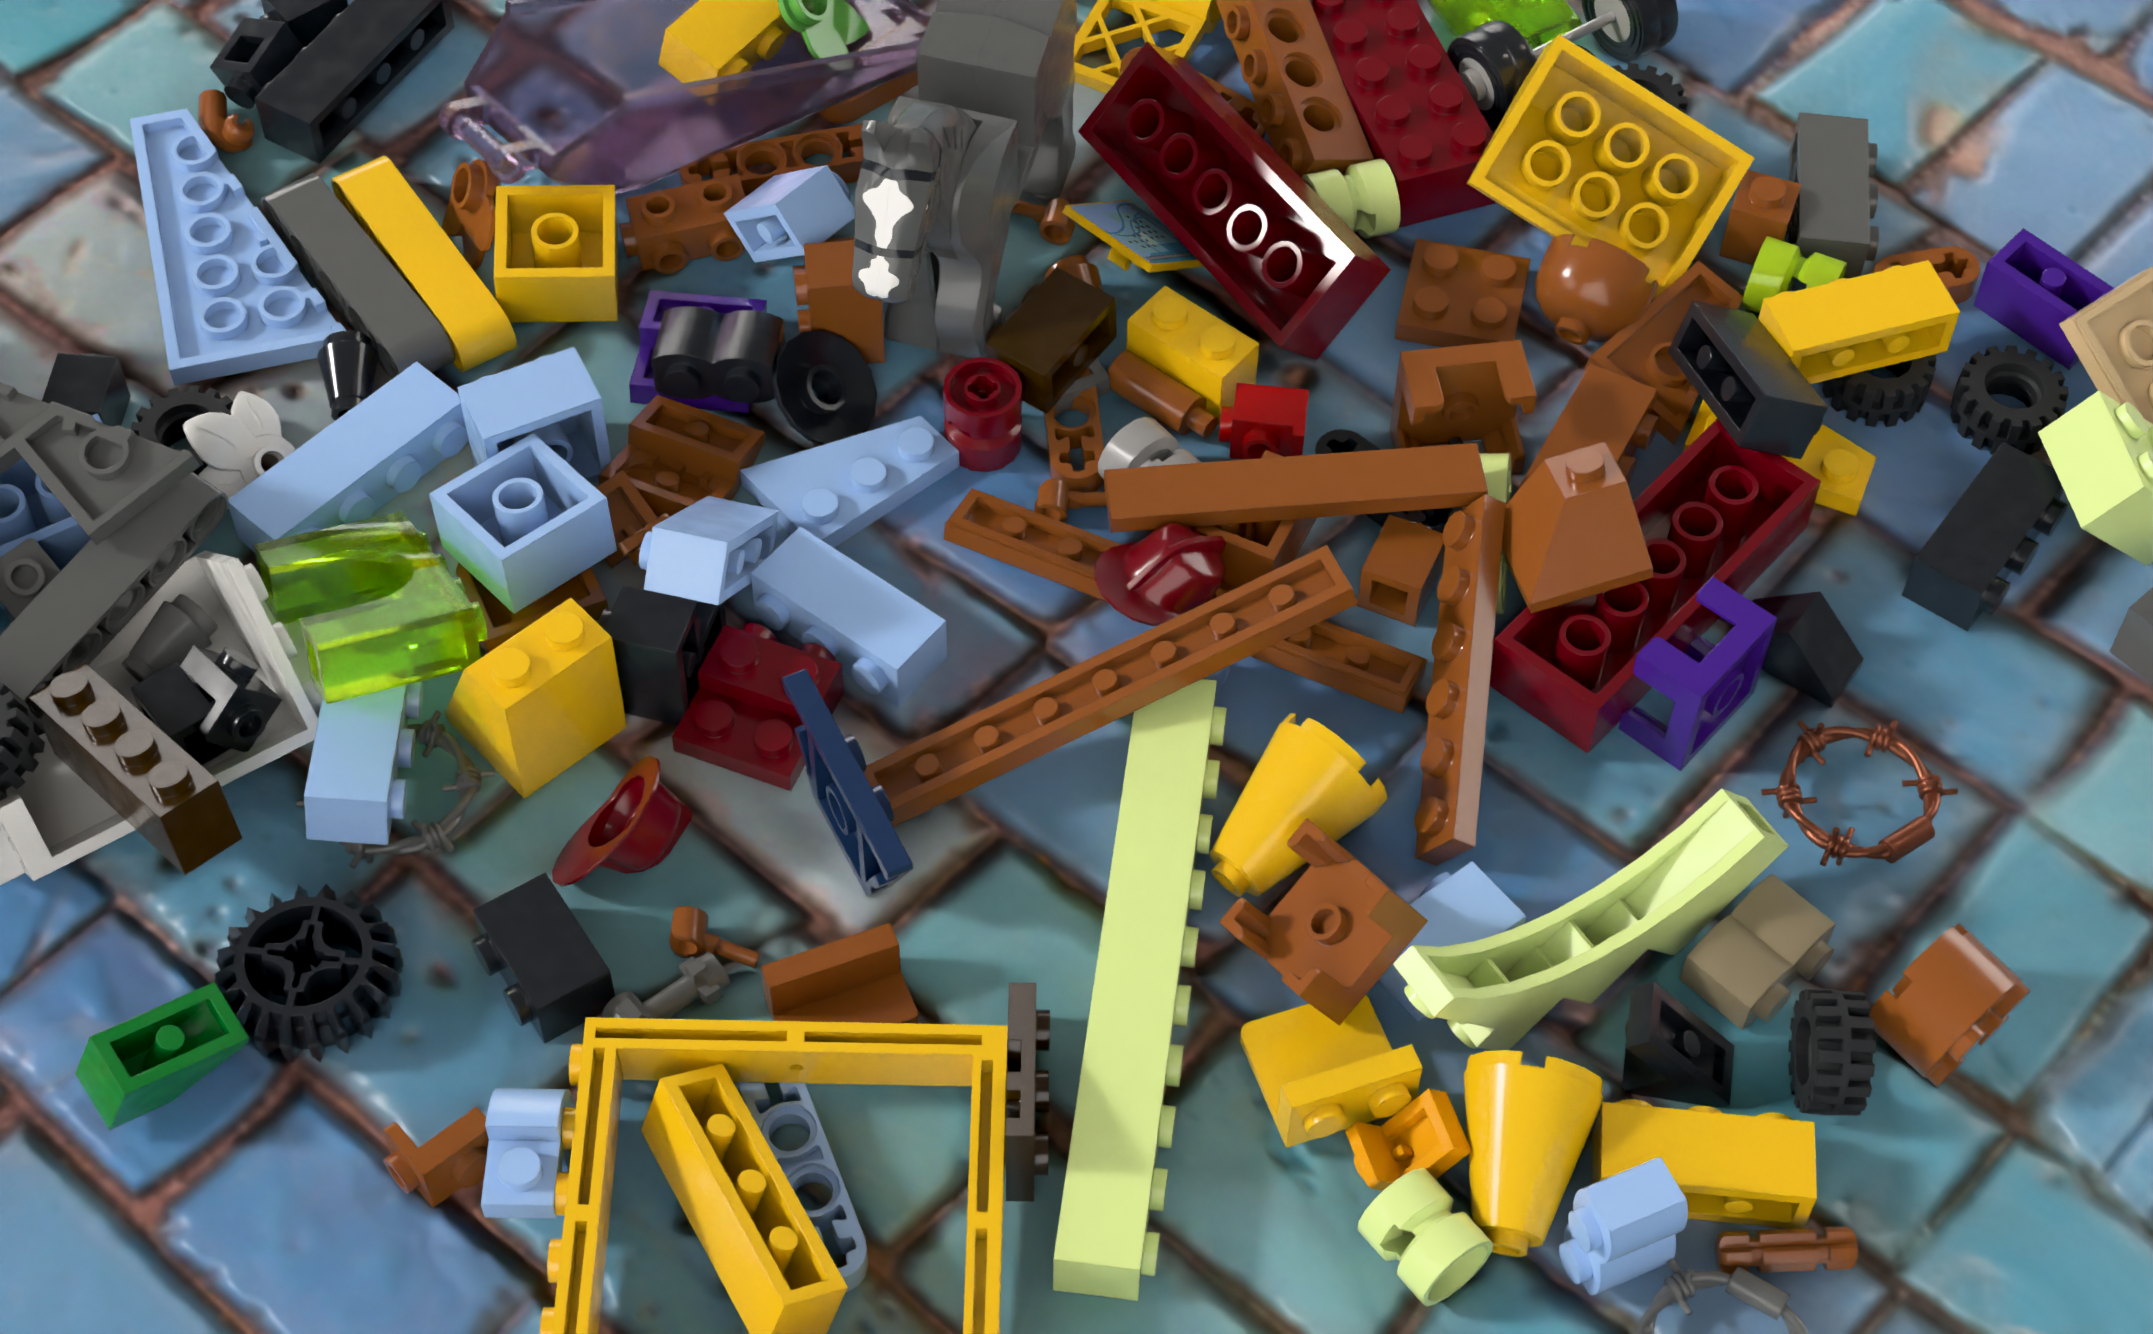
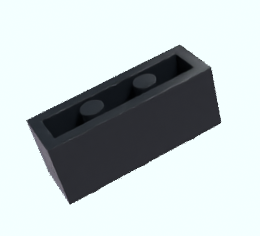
M1693 301L1668 350L1670 356L1738 447L1801 459L1813 436L1819 431L1828 406L1753 313Z
M2002 442L1915 557L1902 596L1967 632L1982 611L1992 616L2009 590L2011 583L2006 581L2007 577L2011 572L2020 576L2025 572L2039 547V543L2034 540L2040 532L2050 537L2067 510L2068 504L2060 501L2064 489L2055 469Z

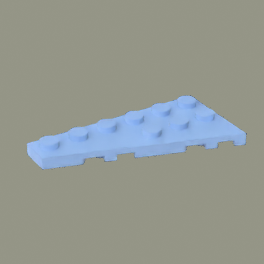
M188 109L131 118V131L167 360L174 386L318 358L317 355L323 347L324 339L332 333L346 331V329L340 322L337 323L328 311L323 297L316 288L310 286L302 275L298 262L257 206L254 207L249 201L243 186L234 173L230 174L219 159L216 148Z

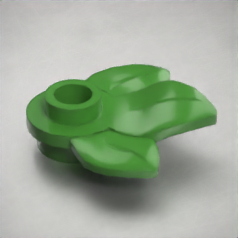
M778 0V7L782 17L791 28L802 34L809 52L818 62L828 69L845 72L851 68L850 55L846 45L860 39L870 29L868 23L845 0Z

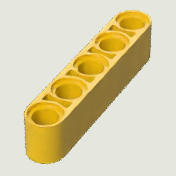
M383 155L331 179L334 195L441 324L455 353L453 364L461 373L469 371L517 347L514 330L502 307L387 156Z

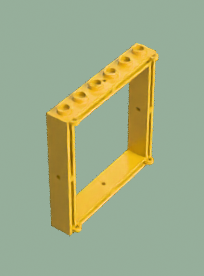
M586 1017L583 1044H572L570 1049L569 1081L571 1086H578L576 1107H565L563 1113L562 1146L564 1150H571L569 1172H558L556 1178L555 1212L557 1216H564L562 1239H551L549 1243L547 1259L549 1283H557L555 1307H543L540 1334H598L623 1080L659 1081L663 1077L722 1063L733 1082L972 1087L963 1334H1000L1008 1025Z

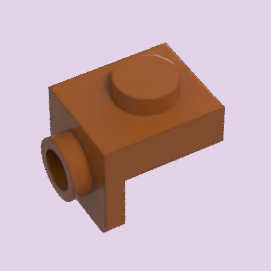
M621 470L595 487L607 497L617 547L616 552L604 558L611 568L628 557L635 566L638 565L640 548L645 534L648 531H652L653 526L669 518L667 512L657 518L624 470Z
M476 1106L419 1148L396 1122H393L383 1129L390 1155L383 1159L387 1170L404 1192L408 1194L417 1188L434 1208L460 1188L472 1187L484 1179L489 1142L485 1128L486 1116Z

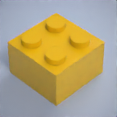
M615 185L496 186L494 285L496 301L506 313L510 323L618 321V224Z

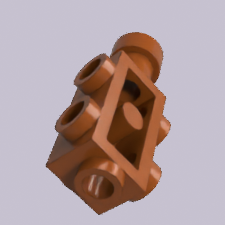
M739 174L707 179L701 182L625 198L630 222L621 223L619 227L627 258L638 256L642 271L655 268L660 273L672 274L682 270L690 260L712 256L719 261H730L739 257L744 252L745 247L723 214L746 197Z

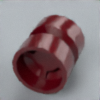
M986 357L964 360L954 366L945 377L943 386L944 438L959 451V466L971 471L980 472L1002 469L1015 460L1022 446V382L1018 372L1008 363Z

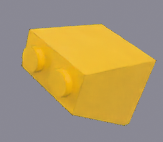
M569 598L465 668L445 711L446 718L525 799L627 728L612 637L572 598Z

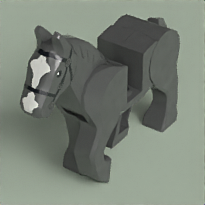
M938 0L936 10L931 15L917 52L919 100L898 96L889 114L887 123L877 120L863 121L861 129L863 162L855 191V241L852 284L853 288L861 295L889 303L885 314L884 336L887 340L969 359L986 357L984 351L986 339L991 330L1002 321V308L994 304V298L1009 231L1011 211L1022 191L1052 198L1060 197L1075 158L1076 141L1072 129L1075 83L1074 43L1077 19L1076 0Z

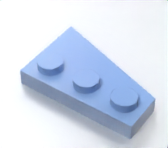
M917 416L741 469V485L763 507L779 510L778 522L790 534L794 533L801 526L835 548L959 467V451L922 416Z

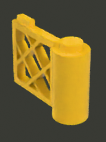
M1098 0L1077 34H1075V82L1107 94L1119 78L1122 61L1114 45L1141 37L1144 43L1150 42L1156 45L1151 34L1168 29L1185 34L1180 43L1163 49L1183 57L1188 62L1203 35L1211 33L1222 17L1216 1ZM1113 8L1132 15L1136 23L1108 31L1104 20ZM1106 48L1112 62L1097 68H1090L1078 63L1083 54Z

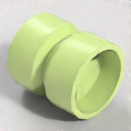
M1375 159L1352 164L1347 168L1345 175H1342L1339 170L1333 168L1302 176V179L1360 237L1365 239L1394 233L1399 229L1401 213L1398 189L1392 171L1385 160Z
M1419 1168L1398 1178L1372 1201L1358 1222V1231L1387 1262L1393 1260L1400 1261L1397 1269L1399 1278L1422 1304L1431 1306L1448 1298L1465 1285L1487 1261L1493 1251L1494 1243L1465 1212L1452 1214L1453 1198L1428 1170Z

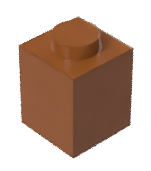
M1747 170L1740 182L1730 210L1719 256L1754 266L1767 236L1785 242L1802 184Z
M1389 514L1362 567L1357 606L1415 627L1442 571L1445 545L1442 540L1443 533L1432 530L1425 524L1410 522Z

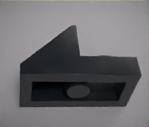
M1653 981L1631 988L1629 1018L1625 1026L1626 1049L1622 1081L1623 1090L1634 1095L1714 1108L1729 1106L1734 1045L1656 982Z

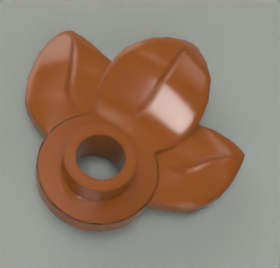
M476 159L472 163L463 162L457 167L453 176L451 196L442 224V229L447 236H462L463 257L474 271L481 266L485 257V251H489L494 239L496 186H501L500 178L495 174L492 164L481 159Z

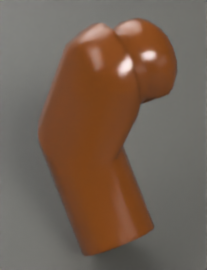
M215 89L203 91L198 99V125L211 143L230 154L244 152L252 146V138L255 134L253 122L246 117L243 124L238 123V114H232L227 117V97L223 92Z

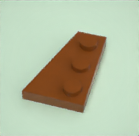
M1698 261L1651 302L1639 321L1626 328H1622L1592 354L1584 370L1586 371L1590 363L1658 389L1652 414L1660 417L1657 431L1675 445L1699 393L1670 356L1668 350L1693 301L1738 310L1743 296L1702 262Z

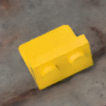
M1367 995L1364 996L1340 1026L1312 1005L1305 1004L1247 1022L1241 1028L1240 1043L1286 1148L1345 1130L1356 1121L1367 1123L1393 1116L1417 1098L1423 1067L1414 1047L1410 1044L1392 1050Z

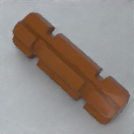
M1847 1226L1823 1227V1234H1817L1814 1228L1757 1230L1756 1237H1749L1748 1231H1723L1718 1234L1717 1241L1715 1242V1256L1719 1271L1726 1274H1734L1738 1266L1748 1272L1749 1267L1756 1266L1759 1273L1816 1271V1264L1823 1263L1826 1270L1851 1269L1855 1266V1262L1858 1259V1245L1854 1230Z

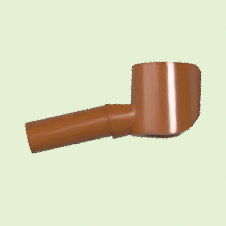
M1062 198L1051 200L1047 207L1018 199L1011 211L1040 222L1039 233L1041 237L1054 245L1067 244L1075 229V223L1062 213L1065 205H1070L1067 200Z
M1056 478L1048 479L1038 489L1034 511L1065 523L1068 508L1107 507L1105 492L1070 491L1069 486L1062 480Z
M679 906L675 908L669 944L677 956L690 958L692 956L698 957L703 952H710L713 955L716 954L754 969L756 968L761 953L724 940L718 935L707 933L709 917L705 911L693 906Z

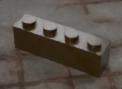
M86 663L72 671L57 676L49 685L28 697L35 713L39 716V721L44 726L45 734L54 754L184 875H187L243 839L219 781Z

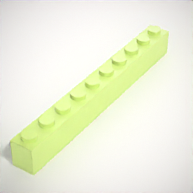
M1201 679L1134 711L1053 1258L1054 1291L1138 1301L1141 1275L1155 1276L1160 1233L1147 1232L1150 1210L1163 1212L1165 1204L1168 1169L1156 1168L1155 1166L1158 1147L1172 1148L1176 1106L1164 1105L1166 1085L1176 1087L1180 1085L1184 1045L1171 1043L1174 1025L1187 1027L1192 986L1179 984L1181 966L1195 967L1199 928L1187 926L1189 909L1202 911L1206 871L1196 870L1194 866L1196 853L1209 854L1213 815L1201 814L1203 798L1216 800L1220 761L1209 760L1210 745L1223 746L1227 708L1215 706L1216 680Z

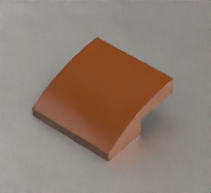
M656 395L629 424L628 444L599 474L598 485L624 470L654 514L658 516L667 512L669 517L706 496L732 501L741 487L740 470L753 466L764 444L765 432Z

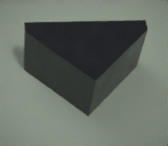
M1821 591L1753 599V603L1777 618L1762 670L1832 708L1861 668L1864 658Z

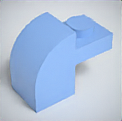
M496 1088L493 1091L485 1123L489 1142L481 1198L484 1217L557 1218L555 1212L556 1178L558 1172H569L571 1150H564L562 1146L565 1107H574L569 1089Z

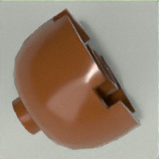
M1563 234L1553 237L1540 263L1535 280V290L1540 308L1545 317L1556 326L1555 332L1559 337L1576 345H1586L1588 341L1604 342L1612 338L1622 328H1626L1642 318L1659 286L1657 279L1650 284L1645 280L1650 269L1642 261L1627 251L1599 239L1591 238L1586 248L1579 245H1570L1574 234Z

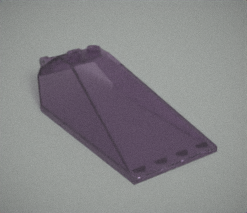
M506 0L505 14L464 81L467 98L455 100L445 105L439 114V126L455 140L465 141L488 162L491 173L505 184L518 182L523 178L527 170L538 168L560 185H615V194L632 191L674 174L684 167L702 162L712 156L917 70V52L931 16L910 0H845L868 23L870 28L860 39L846 45L849 53L815 59L809 52L802 34L793 30L786 36L784 44L773 58L768 61L761 58L752 66L751 71L682 83L658 65L665 29L699 0ZM482 125H489L509 144L501 143Z

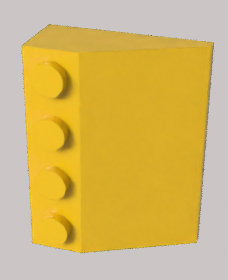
M1558 34L1543 49L1527 75L1467 184L1551 237L1574 234L1570 245H1579L1587 248L1591 238H1595L1627 251L1650 269L1645 279L1649 284L1657 279L1659 286L1652 299L1655 300L1687 271L1753 162L1754 157Z

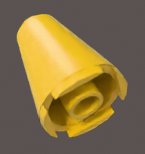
M1290 713L1278 725L1210 850V857L1216 864L1211 870L1212 875L1225 889L1238 897H1241L1245 892L1254 896L1262 895L1307 863L1306 860L1287 846L1289 838L1306 818L1332 839L1338 841L1379 811V808L1388 799L1385 786L1379 777L1369 786L1359 773L1367 762L1337 734L1309 717L1301 726L1296 725V714Z
M1483 1051L1469 1056L1466 1070L1463 1074L1467 1141L1472 1150L1468 1154L1472 1220L1494 1243L1492 1252L1505 1256L1523 1257L1527 1255L1528 1247H1539L1543 1245L1602 1104L1603 1081L1600 1076L1587 1068L1563 1059L1546 1056L1545 1067L1543 1068L1521 1064L1523 1055L1521 1051Z

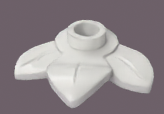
M245 391L237 393L231 408V415L209 412L191 418L183 424V431L192 448L201 460L208 464L198 476L224 492L228 499L265 473L261 466V458L264 454L274 455L280 462L296 450L289 441L282 438L279 416L274 408L259 396Z

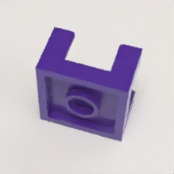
M1712 577L1697 592L1696 601L1733 624L1734 627L1717 645H1714L1702 636H1696L1690 642L1686 654L1664 639L1654 637L1637 654L1633 672L1638 678L1675 702L1669 725L1666 726L1641 708L1634 707L1632 710L1627 708L1622 713L1618 727L1623 733L1679 771L1693 759L1754 693L1777 620L1775 616L1715 577Z

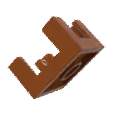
M1521 340L1401 351L1390 423V434L1394 449L1448 443L1451 438L1457 436L1461 437L1462 441L1483 440L1486 453H1510L1512 475L1522 474L1525 451L1515 415L1518 404H1521L1523 413H1534L1537 394Z
M1306 818L1289 838L1287 846L1311 864L1307 871L1268 916L1245 898H1240L1219 922L1239 941L1263 957L1282 974L1281 980L1299 997L1340 1026L1425 926L1428 920L1350 852Z

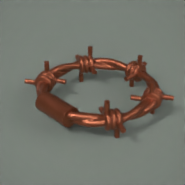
M1799 720L1797 725L1804 733L1797 737V743L1792 748L1787 765L1780 776L1779 786L1772 789H1761L1762 796L1776 795L1778 807L1784 810L1783 818H1788L1790 815L1797 822L1804 835L1816 846L1825 850L1820 861L1822 866L1827 865L1830 855L1833 859L1837 858L1835 863L1838 866L1842 864L1844 857L1885 859L1891 864L1896 863L1935 837L1932 822L1939 810L1941 797L1943 795L1958 794L1957 788L1944 789L1941 777L1933 774L1922 763L1918 754L1908 743L1893 735L1898 725L1897 720H1892L1889 728L1882 727L1880 724H1877L1875 728H1853L1848 726L1824 728L1825 725L1819 723L1817 729L1809 728L1802 720ZM1849 738H1859L1869 742L1864 756L1868 758L1871 756L1874 748L1877 751L1881 749L1882 753H1886L1887 750L1912 766L1917 773V780H1902V786L1917 787L1918 796L1923 800V816L1916 817L1880 840L1878 845L1864 848L1850 843L1855 831L1853 827L1848 828L1845 838L1843 834H1839L1840 829L1838 827H1834L1832 833L1829 834L1805 817L1801 809L1802 804L1817 803L1816 797L1803 798L1801 787L1796 783V768L1805 762L1806 757H1814L1823 766L1826 760L1819 754L1820 751H1824L1827 744Z

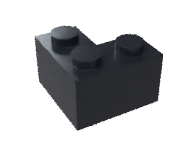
M623 585L613 609L605 608L598 624L612 637L625 714L678 725L699 689L697 672L724 625H726L724 602L720 605H714Z

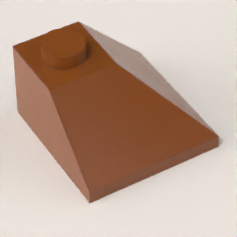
M1605 442L1544 459L1505 505L1501 554L1531 613L1654 577L1652 563L1627 480Z

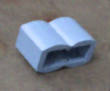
M1656 1157L1576 1192L1573 1201V1211H1570L1568 1214L1569 1223L1564 1230V1242L1559 1245V1255L1569 1278L1575 1284L1583 1283L1589 1295H1596L1668 1264L1669 1260L1674 1259L1676 1254L1675 1234L1684 1230L1687 1224L1688 1205L1687 1199L1661 1157Z

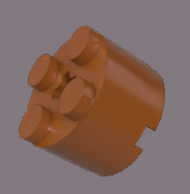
M1958 923L1956 927L1952 926L1946 930L1902 972L1904 976L1892 990L1895 993L1894 995L1886 989L1872 1005L1869 1018H1873L1874 1031L1921 1076L1925 1079L1928 1078L1936 1087H1939L1965 1061V1055L1977 1044L1982 1046L2009 1019L2008 1015L2024 1000L2031 990L2022 982V979L1978 938Z

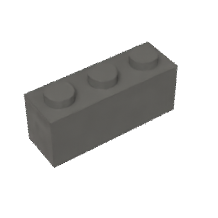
M1800 112L1789 150V181L1802 185L1789 229V243L1799 246L1801 255L1805 258L1817 252L1847 262L1843 278L1849 279L1861 276L1865 261L1875 260L1879 242V227L1870 226V219L1874 218L1877 208L1878 185L1869 184V177L1872 178L1875 172L1878 147L1876 143H1869L1868 119Z

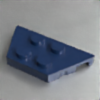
M807 669L782 677L785 694L791 700L803 722V725L795 727V732L804 757L806 772L816 803L866 896L891 887L913 869V863L891 824L894 821V814L886 792L880 784L870 786L863 773L866 771V762L859 743L852 734L843 737Z

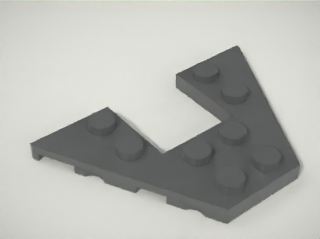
M0 382V475L24 458L96 545L200 466L188 450L182 449L180 452L139 437L131 429L120 425L112 427L96 421L92 415L54 401L49 404L18 393L13 386Z

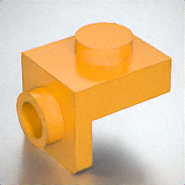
M1430 1088L1382 1126L1356 1121L1345 1130L1354 1153V1165L1357 1172L1371 1189L1381 1191L1414 1169L1425 1168L1437 1179L1472 1152L1447 1092Z

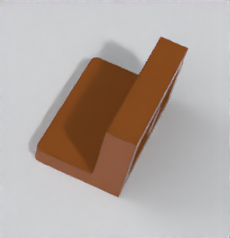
M890 923L761 966L765 1002L773 1021L914 1024L918 1022L917 1008L901 973L899 942Z

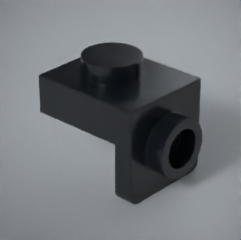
M193 645L180 667L216 700V703L198 729V734L207 742L241 752L249 751L264 731L282 699L255 675L259 668L258 665L244 654L229 647H225L221 653Z

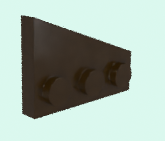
M1009 983L1005 1129L1006 1201L1034 1202V1175H1048L1049 1133L1035 1132V1112H1049V1070H1035L1036 1051H1049L1050 1010L1036 1009V983Z

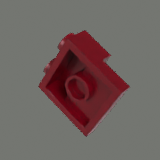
M748 623L742 630L724 625L697 672L699 689L672 735L674 751L792 791L806 765L795 732V727L803 725V722L791 700L785 694L782 677L807 669L832 715L844 694L842 664L836 662L834 655L819 644L805 643L800 649L779 643L776 636L769 629L759 624Z

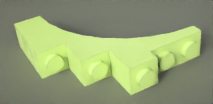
M1721 788L1682 825L1641 857L1595 888L1558 909L1512 930L1474 942L1442 947L1411 945L1393 965L1408 983L1404 988L1405 995L1423 1015L1430 1019H1435L1436 1017L1447 1019L1452 1032L1472 1049L1509 1050L1563 998L1591 1004L1648 949L1675 956L1785 851L1789 845L1746 797Z

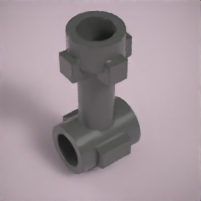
M707 952L696 959L692 956L678 965L683 977L643 1003L633 992H623L616 995L604 1007L602 1018L668 1019L697 999L702 1005L706 1003L708 1006L723 997L721 991L731 985L724 968L712 953Z

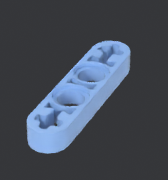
M737 1082L739 1094L794 1192L806 1183L816 1182L827 1186L833 1193L831 1200L825 1207L819 1210L805 1211L823 1244L821 1232L832 1227L837 1248L841 1254H846L847 1262L846 1266L837 1269L848 1286L846 1292L854 1289L865 1278L868 1269L866 1240L805 1083H778L782 1103L771 1107L769 1095L762 1082ZM786 1124L800 1125L810 1134L805 1145L794 1151L779 1150L773 1146L770 1139L777 1128Z

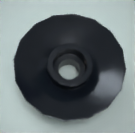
M824 330L803 331L783 344L775 359L772 385L777 405L790 426L808 441L820 445L866 432L875 416L877 392L872 372L860 352L843 337Z

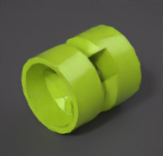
M1767 236L1751 271L1741 307L1760 313L1764 298L1773 297L1781 292L1791 291L1796 278L1802 283L1807 284L1806 289L1843 278L1847 262L1817 252L1805 258L1802 257L1799 246Z

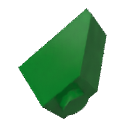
M213 982L90 1036L75 1074L110 1131L175 1100L245 1046L249 1037L216 983Z

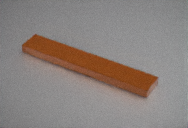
M1477 443L1104 470V489L1111 533L1156 530L1173 522L1184 524L1188 527L1465 507L1481 496L1488 495Z

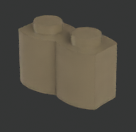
M1771 874L1762 880L1737 905L1730 915L1713 927L1686 957L1679 979L1741 1030L1748 1027L1757 1017L1767 1023L1777 1015L1790 998L1792 991L1787 986L1800 975L1807 980H1811L1828 962L1834 952V949L1828 945V942L1836 924L1779 878Z

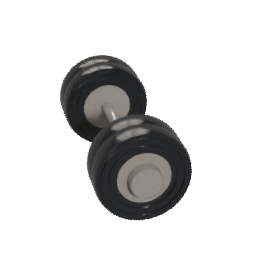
M1581 0L1587 23L1561 36L1574 42L1592 33L1599 45L1609 55L1620 61H1634L1665 46L1673 39L1678 28L1676 0ZM1500 20L1486 22L1474 30L1458 36L1450 43L1447 50V55L1491 130L1498 128L1512 100L1538 57L1551 42L1549 41L1532 50L1518 30Z

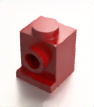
M1237 383L1234 407L1222 406L1219 442L1230 443L1229 458L1241 460L1259 459L1265 450L1284 457L1303 455L1309 390Z

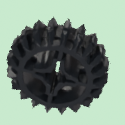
M298 884L294 899L282 902V899L271 893L270 909L262 913L247 907L245 919L248 927H229L227 939L230 946L217 950L218 957L216 961L220 971L214 974V982L249 1037L248 1042L254 1040L257 1049L263 1052L266 1057L278 1048H281L284 1058H287L291 1063L295 1061L303 1049H309L311 1056L321 1063L325 1047L336 1044L337 1048L348 1054L351 1046L350 1036L357 1033L372 1039L374 1025L371 1018L390 1019V1012L392 1010L390 998L401 996L402 983L399 973L403 972L402 967L404 966L400 949L396 948L398 942L392 926H389L388 922H383L381 912L375 908L374 904L362 906L360 898L352 890L337 900L335 891L327 884H325L316 897H309L307 891ZM332 941L351 947L362 958L347 957L345 951L331 948ZM258 987L272 988L274 995L285 996L287 998L286 1006L271 1002L257 993Z

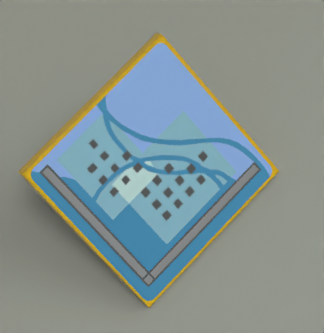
M1130 200L1065 205L1062 212L1111 246L1108 259L1124 271L1129 270L1131 263L1148 273L1204 267L1164 223Z

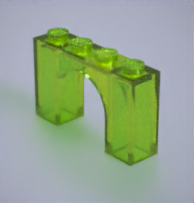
M403 511L254 544L259 575L269 596L264 602L276 622L280 621L285 625L301 621L310 678L326 704L464 671L465 668L481 658L479 641L487 640V627L479 603L469 602L461 579L459 577L452 578L449 575L442 553L434 554L432 552L425 530L417 531Z

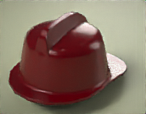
M1173 522L1159 527L1141 541L1114 546L1103 551L1094 564V580L1102 596L1115 610L1133 621L1149 626H1158L1217 598L1216 591L1225 573L1221 555L1227 542L1222 536H1202L1199 532L1184 524Z
M647 756L638 761L626 773L609 799L571 837L554 865L552 878L555 884L561 887L574 884L589 875L598 866L625 874L644 872L660 864L670 854L691 822L692 812L685 803L679 800L676 795L659 781L661 771L659 759Z

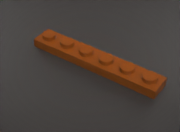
M1486 494L1449 516L1442 535L1443 544L1445 545L1443 573L1437 588V597L1440 603L1437 632L1433 638L1431 648L1434 656L1432 686L1426 700V710L1429 714L1426 746L1420 760V767L1423 772L1421 799L1415 815V829L1417 831L1415 858L1435 866L1474 848L1476 845L1506 505L1505 502Z

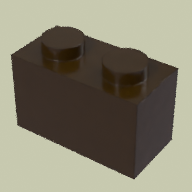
M1056 267L1040 285L1035 284L1028 290L1021 306L1005 323L1000 322L991 330L984 347L986 358H995L1008 363L1018 372L1022 382V401L1047 414L1061 399V396L1117 337L1115 298Z

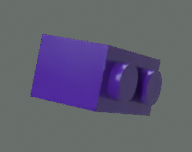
M2023 228L1987 262L1974 306L2070 370L2080 359L2059 323L2114 288Z

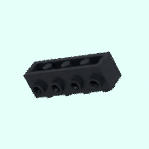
M354 0L342 13L337 14L330 24L307 47L302 48L285 69L272 81L265 84L260 93L254 98L265 139L320 164L455 27L450 0Z

